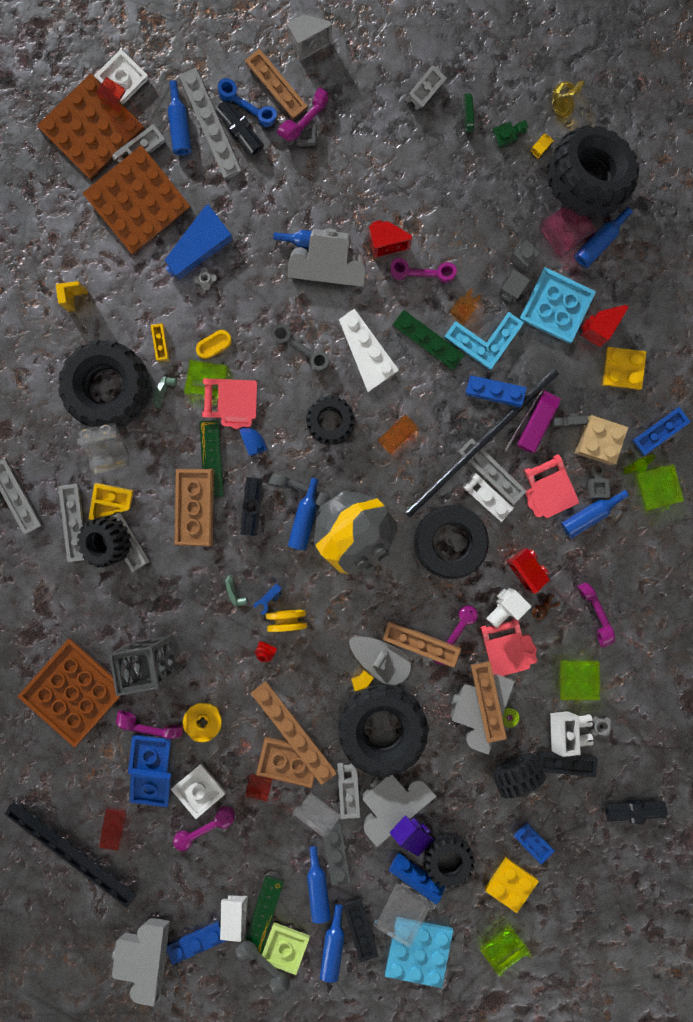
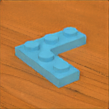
M508 312L486 343L455 321L444 338L491 370L524 322Z

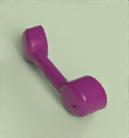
M319 87L314 95L311 110L298 124L290 119L284 121L278 128L277 134L288 142L296 140L301 131L318 112L324 110L329 99L328 92Z
M402 258L394 259L390 265V274L396 280H403L407 276L437 277L442 283H449L454 280L457 272L456 266L451 262L442 263L438 270L409 268L407 261Z
M588 583L576 586L580 595L587 602L591 601L603 626L597 630V638L601 648L603 649L615 642V632L598 600L596 591Z
M464 605L460 608L458 612L460 622L447 640V643L454 645L466 625L474 624L477 621L478 612L473 606ZM435 661L437 664L445 665V664H443V663H440V662H438V661Z
M118 710L116 725L123 730L160 736L166 739H176L182 736L183 725H166L164 729L135 724L136 716L134 714Z
M222 806L218 809L212 822L192 833L184 830L178 831L173 838L174 847L182 852L190 849L193 840L217 827L221 829L229 828L235 819L234 809L230 806Z

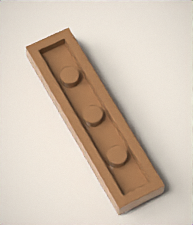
M260 48L245 60V64L293 121L308 110L305 102Z
M392 621L388 622L383 637L384 641L453 668L456 667L462 648Z
M486 661L472 664L470 666L486 742L490 743L507 739L491 662Z

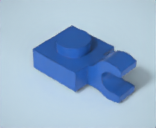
M276 583L262 599L255 602L253 607L255 608L262 604L264 610L260 614H265L268 611V603L271 600L275 602L282 595L280 591L283 588Z

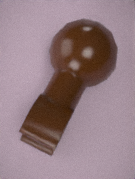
M554 594L548 595L543 605H536L532 609V615L535 619H544L551 607H558L561 602L550 604L551 599L555 596Z

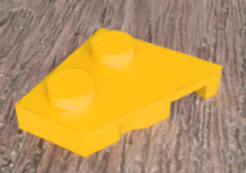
M94 483L88 519L93 520L102 516L130 510L134 490Z

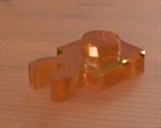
M472 288L468 290L465 298L462 296L459 298L449 312L463 324L477 308L473 304H476L481 298L480 294L477 298L471 297Z

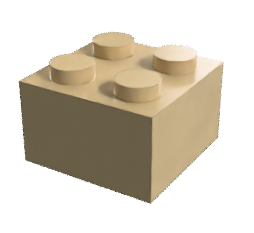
M593 415L587 417L588 424L583 426L575 454L610 466L617 464L628 427Z

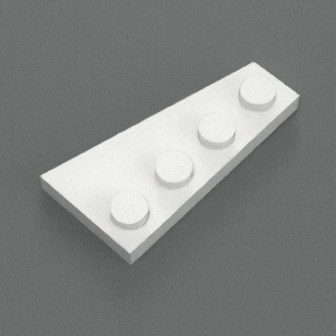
M355 309L339 319L367 393H369L399 370Z

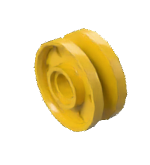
M285 610L266 613V619L275 620V624L267 626V632L306 629L307 623L298 621V618L306 616V610Z

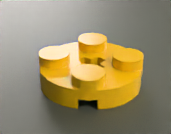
M201 702L191 706L183 718L184 731L196 742L210 741L216 737L222 727V716L219 709L210 703ZM201 717L208 721V724H205L204 727H201V724L197 722Z

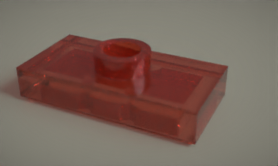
M106 808L99 843L100 848L119 850L126 815L125 810Z

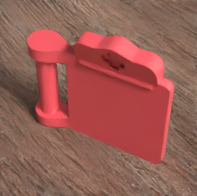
M203 378L205 397L202 417L221 418L223 426H231L234 429L250 427L252 419L256 418L257 381ZM213 385H218V412L212 411Z
M559 454L553 456V459L532 469L527 468L524 470L531 486L525 493L527 506L532 510L534 516L549 518L579 503ZM557 466L559 471L535 481V475Z
M511 618L512 621L502 623L498 628L495 626L486 627V625L480 627L488 659L491 662L492 672L502 676L530 669V664L537 662V648L532 642L531 636L529 634L522 635L519 621ZM511 628L515 630L513 634L489 639L488 636L489 634Z

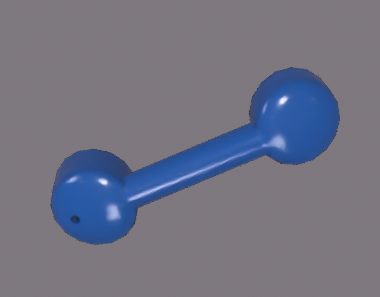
M224 78L219 81L218 95L222 101L229 100L230 103L234 102L258 117V122L263 127H270L275 124L277 112L273 107L265 106L258 109L237 96V86L233 80Z

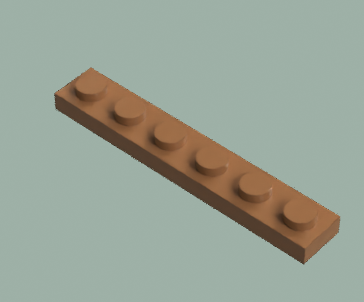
M267 681L251 692V695L321 785L337 774V771Z

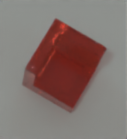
M106 77L96 91V94L101 102L119 112L121 108L118 103L126 90Z
M250 774L245 797L267 802L272 779Z

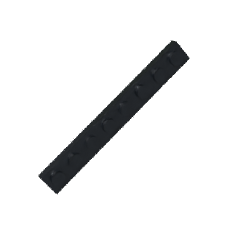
M14 801L9 805L4 815L127 908L137 895L133 893L130 887L122 885L114 875L105 872L100 864L92 862L83 851L75 849L70 841L58 836L53 828L45 826L37 816L29 814L24 806L16 804Z

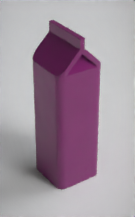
M545 390L543 391L515 446L531 454L536 452L559 406L560 398Z

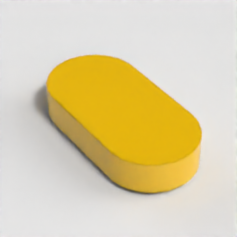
M218 330L198 342L196 353L202 359H210L228 349L232 343V338L227 331Z

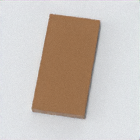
M176 469L174 545L213 546L214 469Z

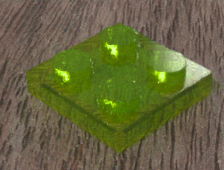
M674 464L635 474L645 511L684 501Z
M559 661L560 700H600V661Z

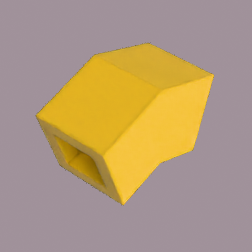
M546 133L543 134L534 144L531 152L539 159L553 144L554 140Z
M363 670L359 676L351 678L354 690L358 691L368 687L374 677Z

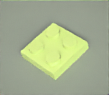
M273 922L262 956L274 967L296 975L310 935Z

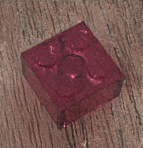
M562 207L546 218L539 227L560 258L591 238L597 231L587 215L579 216L574 214V211L567 210L565 207Z

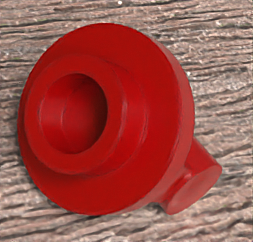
M259 641L255 655L259 661L269 662L272 661L277 648Z

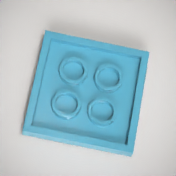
M544 267L519 319L571 344L596 291Z
M396 917L385 977L442 988L453 928Z

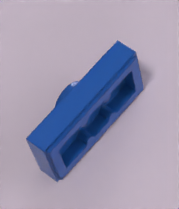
M528 822L513 835L541 865L555 852Z

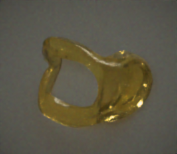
M584 80L578 81L576 86L569 81H562L553 89V109L557 115L569 117L573 113V95L575 92L579 93L582 86L585 84ZM564 86L572 89L565 94H559Z

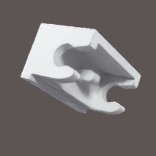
M230 895L228 899L221 900L220 940L241 942L247 935L248 896Z

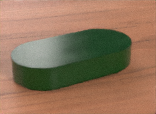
M471 93L463 95L465 132H473V96Z

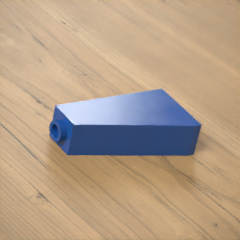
M209 204L202 209L164 260L168 265L165 269L171 277L176 276L180 280L233 240L231 233Z

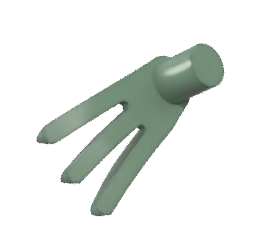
M166 376L159 382L153 398V403L157 408L161 409L167 385L176 386V378H168Z
M227 576L225 580L226 589L232 604L235 607L247 605V597L238 598L233 583V576Z

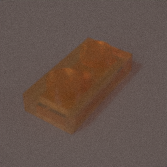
M405 414L378 439V442L391 455L418 427Z

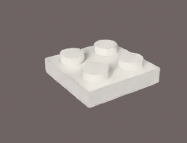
M122 49L94 75L122 105L149 79L148 75Z
M202 763L171 789L195 819L226 794V791Z

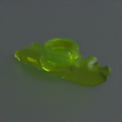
M655 454L640 458L627 465L623 473L626 475L627 473H633L634 470L644 472L647 469V464L652 463L656 458Z

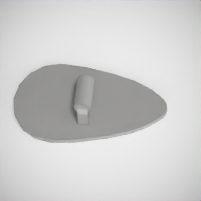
M359 636L350 639L349 645L356 659L380 682L397 685L404 682L409 676L411 662L403 650L371 637Z

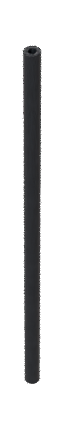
M553 369L524 397L522 408L514 406L405 511V514L411 517L528 405L542 389L559 375L558 371Z

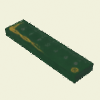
M219 420L199 421L202 469H214V497L224 496Z
M266 875L245 941L253 942L260 954L262 953L284 883L282 880Z

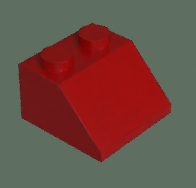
M378 220L369 225L368 239L373 259L410 250L412 243L411 234L389 221L383 222Z
M622 305L599 311L594 316L591 315L581 327L583 332L580 336L601 347L610 340L629 306Z
M524 548L506 562L527 592L536 594L550 580L547 576L549 572L544 565H539L537 562L538 556L532 549Z

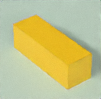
M163 323L151 325L156 361H170Z

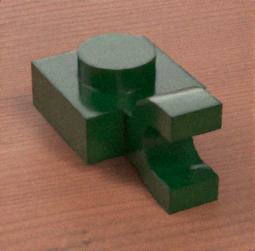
M523 120L512 126L510 121L493 128L492 132L498 148L517 142L516 136L526 133L528 124L526 120Z

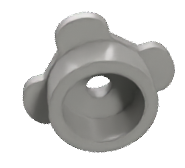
M203 267L200 269L198 276L194 277V282L200 284L204 290H209L217 277L215 274L208 272L207 268Z
M597 716L593 717L591 733L595 736L598 734L605 737L609 736L611 720L607 717L604 719Z

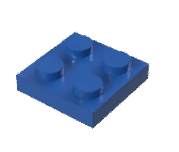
M133 734L128 774H131L132 768L168 773L172 739Z
M132 768L130 803L168 808L171 773Z

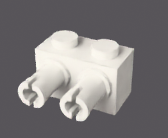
M504 588L497 595L498 599L495 601L498 607L486 619L498 628L509 616L519 620L532 606L516 590L511 588L506 590Z
M568 711L550 713L552 752L562 757L580 755V747L593 745V741H589L593 740L591 733L580 735L579 728L591 727L593 725L592 722H588L593 721L590 714L578 716Z

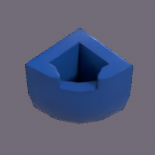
M251 428L239 429L250 457L268 450L264 438L258 431Z

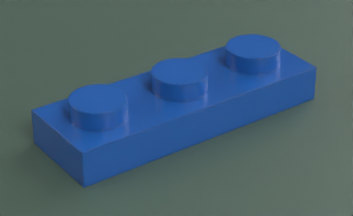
M470 375L466 395L522 408L527 387Z
M677 407L634 438L632 442L641 455L645 456L691 421L682 409Z
M397 853L388 871L433 903H439L446 886L440 887L438 882L434 883L427 872L400 853Z
M217 921L168 943L166 951L172 965L226 942V940H220V922Z

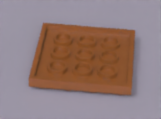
M91 73L37 125L90 181L114 160L112 155L145 130L144 126Z
M142 145L82 193L132 255L191 208Z
M69 638L17 697L75 748L122 695L116 696L113 675L74 640Z

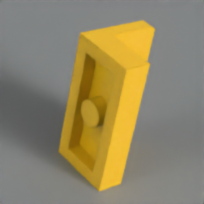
M79 281L56 284L58 304L68 312L76 311L74 296L88 294V289Z

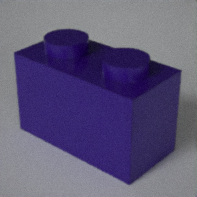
M406 815L389 832L401 847L418 857L434 841L430 835L431 830L424 823L421 824L416 818L411 819Z

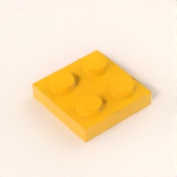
M608 347L606 350L602 386L641 390L646 351Z
M505 857L484 889L488 894L518 913L539 881Z

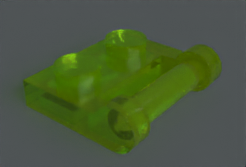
M189 360L184 393L205 395V387L194 386L193 380L203 382V378L226 379L228 366ZM212 388V396H216L217 399L218 388Z
M511 925L479 947L481 953L499 977L505 974L504 971L524 956L528 957L531 954ZM517 947L520 948L500 965L497 963Z

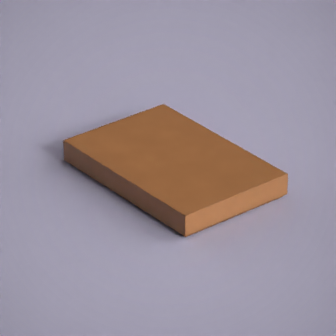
M265 736L256 775L312 788L315 776L287 741Z

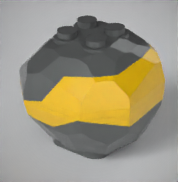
M345 490L319 508V515L316 518L314 543L320 554L340 573L353 574L363 572L368 574L374 570L375 566L385 563L390 559L389 550L397 532V523L378 498Z

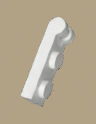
M474 472L470 476L471 479L468 483L465 482L461 487L497 520L502 522L514 507ZM476 484L480 486L477 492L473 489Z

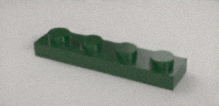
M405 310L401 312L392 325L452 371L465 355Z

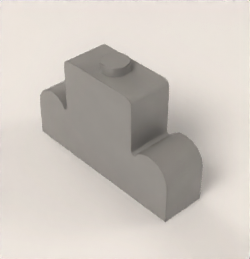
M331 228L325 230L313 229L310 236L309 252L302 247H297L291 252L287 277L363 287L366 260L359 254L348 257L349 233L336 232L335 229Z
M493 673L500 710L503 716L515 681ZM462 682L458 694L453 696L451 702L453 708L450 717L454 722L471 727L466 730L464 736L470 748L489 755L493 742H486L475 686Z
M395 774L390 775V777H376L370 782V787L363 792V801L373 812L364 819V831L374 845L378 847L391 836L389 832L405 815L412 818L436 798L435 792L419 776L412 777L408 781V787H405Z
M150 918L138 929L137 935L124 933L116 941V947L112 953V960L114 961L112 977L135 983L130 990V997L135 1003L154 1007L161 998L170 921Z

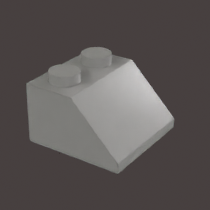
M303 14L299 17H293L287 23L288 41L299 61L332 43V24L330 21Z

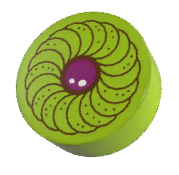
M511 707L505 708L502 716L504 726L511 728L519 722V714L515 709Z

